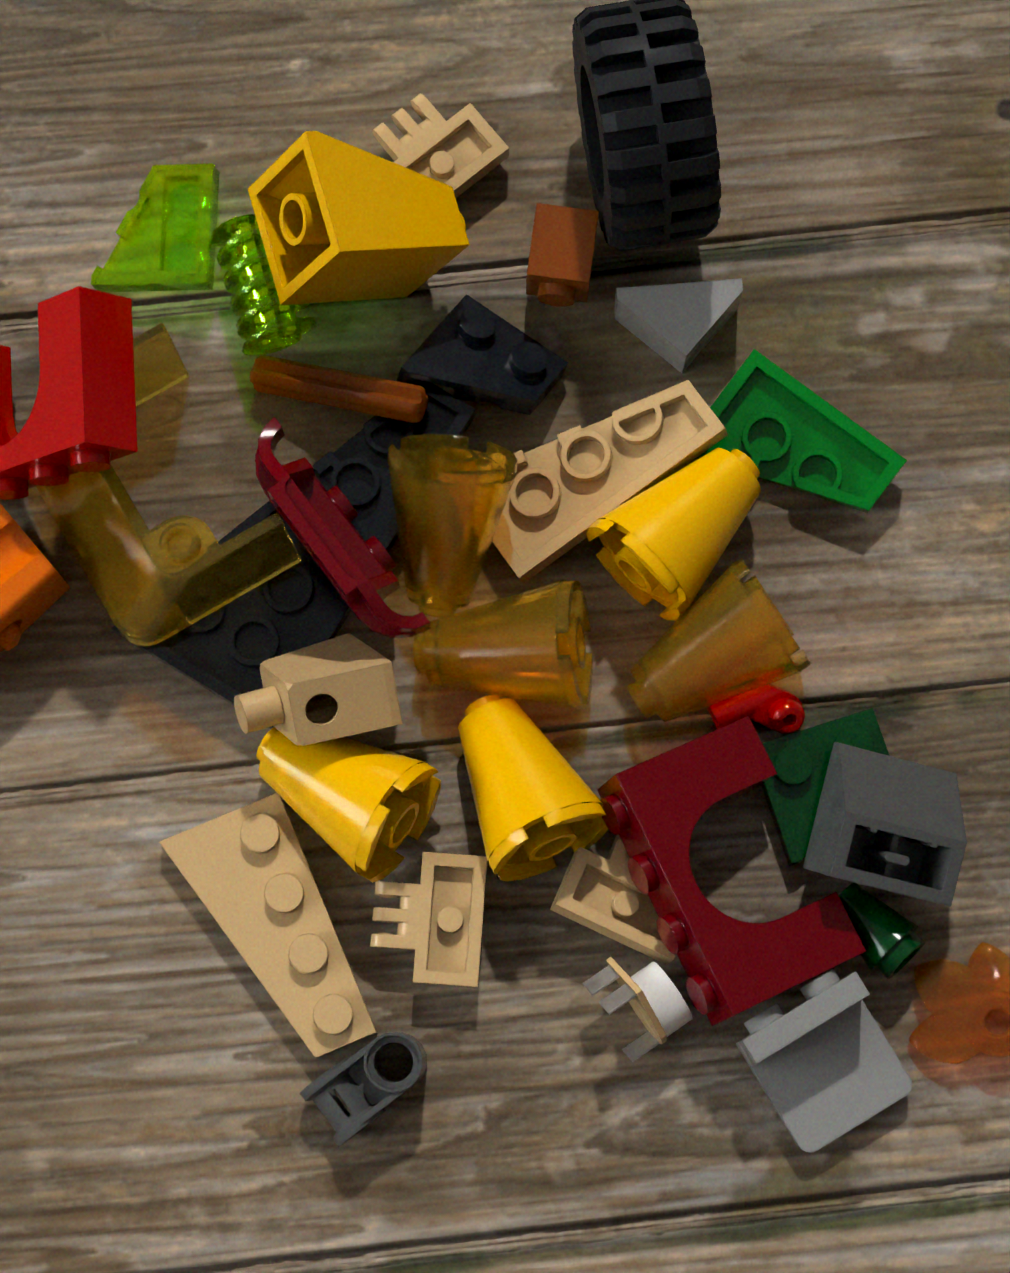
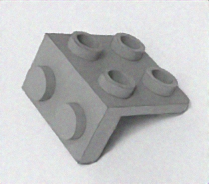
M834 969L828 971L800 988L806 1000L786 1013H783L779 1004L776 1003L746 1021L744 1025L750 1035L735 1043L795 1143L804 1152L812 1153L818 1151L907 1096L912 1089V1080L862 1000L870 995L856 971L841 979Z

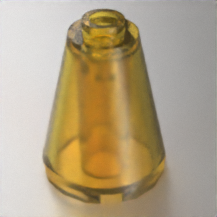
M422 434L401 438L400 450L393 444L388 448L387 461L406 594L408 600L418 605V610L427 616L451 617L456 614V610L465 608L470 604L517 471L518 460L514 453L498 444L487 441L485 453L467 449L468 437Z
M743 558L730 565L631 667L630 671L635 681L628 685L627 689L647 719L657 713L664 722H668L802 673L803 670L812 665L804 649L792 656L800 647L792 637L794 635L756 576L754 575L745 582L742 580L744 576L750 573L749 567Z
M562 579L430 621L431 629L423 632V635H416L414 638L413 657L415 668L419 674L426 673L430 685L569 708L587 705L590 701L593 678V652L586 653L584 632H591L586 597L578 580L566 581Z

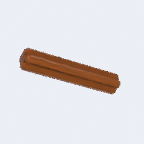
M261 355L255 359L253 368L250 371V382L253 383L254 389L258 392L411 423L420 422L428 406V396L422 386L298 361Z

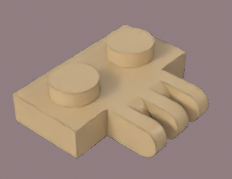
M421 93L410 101L416 114L423 120L420 124H417L403 108H400L391 115L394 124L404 135L403 137L398 139L384 123H381L372 130L376 140L394 160L393 163L452 186L455 198L509 157V147L471 103L446 121Z
M619 834L616 835L607 858L579 847L572 856L550 910L666 965L672 962L676 954H672L665 947L657 929V919L659 916L648 894L641 893L630 876L628 870V859L630 857Z
M423 852L420 884L375 882L374 895L382 898H400L399 909L373 908L372 921L398 924L397 935L386 932L371 934L370 947L415 951L413 984L478 988L487 857Z

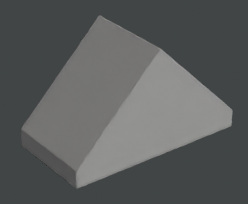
M742 278L617 288L614 303L615 320L679 372L683 373L738 310L743 293Z

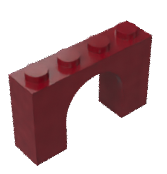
M749 716L619 772L597 789L601 797L600 801L603 803L602 808L606 815L602 816V819L613 834H619L630 857L628 859L630 876L638 890L643 894H648L659 916L657 919L659 936L665 947L672 954L678 955L688 976L686 989L689 998L701 1014L707 1015L712 1026L866 952L837 892L777 920L765 923H749L734 919L719 911L705 898L696 884L690 866L689 848L691 836L699 818L704 812L755 790L777 774Z

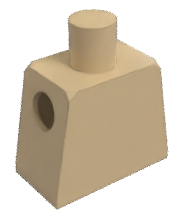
M350 633L263 661L260 664L263 688L234 697L236 716L245 734L274 726L295 745L301 746L402 724L392 661Z

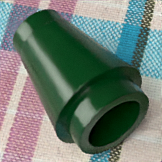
M857 883L850 884L838 895L866 952L860 955L871 972L878 969L887 979H890L908 964L924 946L925 942L915 933L918 928L916 924L868 891L863 890Z

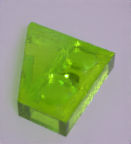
M213 163L153 165L139 190L140 196L137 204L127 211L116 231L120 239L104 268L97 266L91 276V285L96 290L102 292L213 290L220 175Z

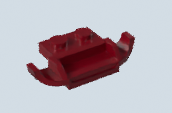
M273 417L264 426L259 436L258 449L255 454L256 476L266 497L357 618L369 629L390 638L414 637L431 629L430 621L423 612L414 616H402L392 611L383 601V599L400 588L399 580L391 571L396 567V564L385 547L374 535L365 541L352 525L351 521L357 518L358 514L339 487L335 485L327 491L315 476L314 469L306 457L281 465L275 458L274 451L285 434L281 424Z

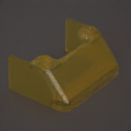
M163 323L133 338L137 407L190 376ZM112 465L110 469L105 471L69 475V482L63 485L36 486L121 635L135 645L151 646L158 644L301 562L299 554L278 512L219 545L208 525L193 516H175L149 530Z

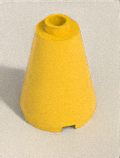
M715 448L598 518L588 528L586 534L588 541L590 542L599 536L604 547L596 554L597 558L615 581L636 601L645 607L654 599L666 607L658 616L666 620L677 621L689 609L760 495L761 487L757 480L760 476V471L752 459L738 449H733L729 452L723 448Z
M487 695L477 699L465 709L464 713L466 716L459 723L458 731L487 862L494 875L497 873L502 881H514L545 873L557 867L553 856L570 846L573 852L579 847L587 850L604 836L608 828L602 819V816L606 815L602 808L603 805L600 804L602 802L514 699H500L498 695Z
M274 727L264 736L256 754L257 759L260 761L259 775L359 876L366 878L372 883L387 877L405 859L396 850L407 835L418 841L435 809L441 790V780L433 776L438 773V770L428 763L345 737L301 746L295 745Z

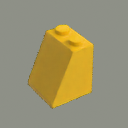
M305 131L248 188L280 305L408 297L470 245L466 234L465 220L459 211L452 186L318 131Z

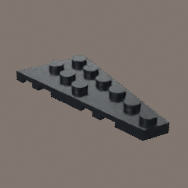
M419 380L417 385L422 386L428 396V406L420 422L411 423L375 415L363 424L364 428L335 452L332 453L330 451L313 465L315 476L327 491L336 485L350 501L358 514V517L352 520L351 523L362 538L366 541L374 535L388 553L476 416L475 408L459 399L453 398V395L436 385ZM270 501L208 549L209 553L179 578H172L156 591L157 595L130 616L128 614L111 628L117 635L233 706L236 695L263 688L260 674V664L263 661L334 638L352 611Z

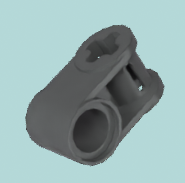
M403 1032L385 1033L376 1037L349 1059L345 1058L304 1088L300 1095L305 1102L314 1101L335 1130L336 1134L333 1140L340 1147L386 1112V1107L413 1088L423 1078L427 1068V1054L422 1044L414 1036ZM393 1042L403 1044L410 1050L413 1057L411 1073L401 1081L387 1079L379 1068L381 1051ZM334 1090L337 1091V1093L345 1102V1104L350 1109L352 1114L348 1112V1110L345 1108V1106L342 1104L340 1099L335 1094Z

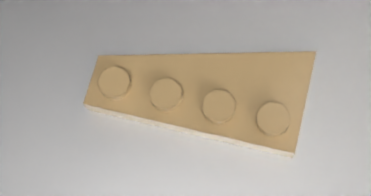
M686 380L612 412L611 417L585 428L579 425L557 434L558 439L525 453L519 450L498 459L499 464L473 475L467 472L448 481L524 584L587 538L588 528L598 518L679 471L728 434L724 425L691 382Z
M278 793L159 841L315 1058H320L377 1033L283 799Z

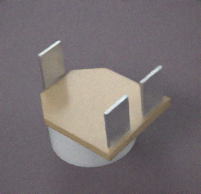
M610 957L606 960L607 967L582 983L593 996L617 980L620 988L600 1000L599 1004L610 1015L629 1002L648 1030V1032L622 1049L632 1062L658 1044L662 1045L667 1042L669 1035L693 1019L689 1007L674 983L654 961L630 977Z

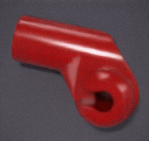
M761 680L750 682L706 704L717 729L749 716L750 720L774 731H778L781 734H791L798 731L805 720V712L798 697L789 691Z

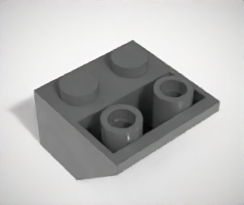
M834 742L803 868L827 876L951 907L967 844L957 774Z

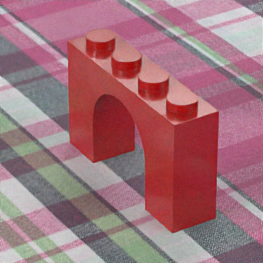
M78 286L38 303L39 386L31 414L19 433L16 431L13 417L11 347L0 345V499L14 500L29 496V489L36 486L66 484L69 482V475L77 472L108 470L111 468L112 460L138 452L131 298Z

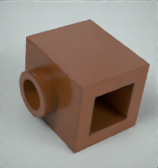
M541 203L536 204L526 277L527 295H535L541 303L557 307L571 306L574 304V301L587 302L599 211Z

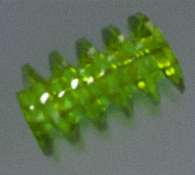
M255 214L233 217L221 223L213 230L211 235L212 241L216 247L220 248L217 255L218 264L222 270L227 271L223 283L226 290L233 294L229 305L233 314L240 317L236 324V330L240 338L246 340L242 348L245 356H259L281 351L296 344L303 335L317 327L314 317L296 316L297 312L307 308L310 303L280 305Z

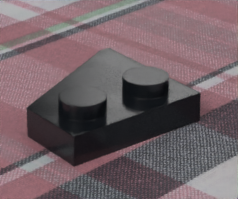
M466 294L402 365L397 381L417 385L419 380L454 388L453 398L473 403L491 402L504 410L531 415L562 378L568 362Z

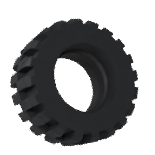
M629 0L586 7L574 18L572 27L574 39L572 41L574 77L589 180L591 181L595 209L599 211V224L601 231L604 233L606 243L618 250L626 251L706 237L718 226V219L720 218V157L717 148V128L715 115L713 114L712 93L705 67L706 60L703 47L699 42L698 28L695 20L692 19L689 5L684 0Z

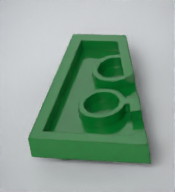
M755 349L710 407L726 428L728 435L697 457L699 459L715 448H723L729 452L733 449H738L749 456L760 471L758 478L865 513L871 510L907 461Z

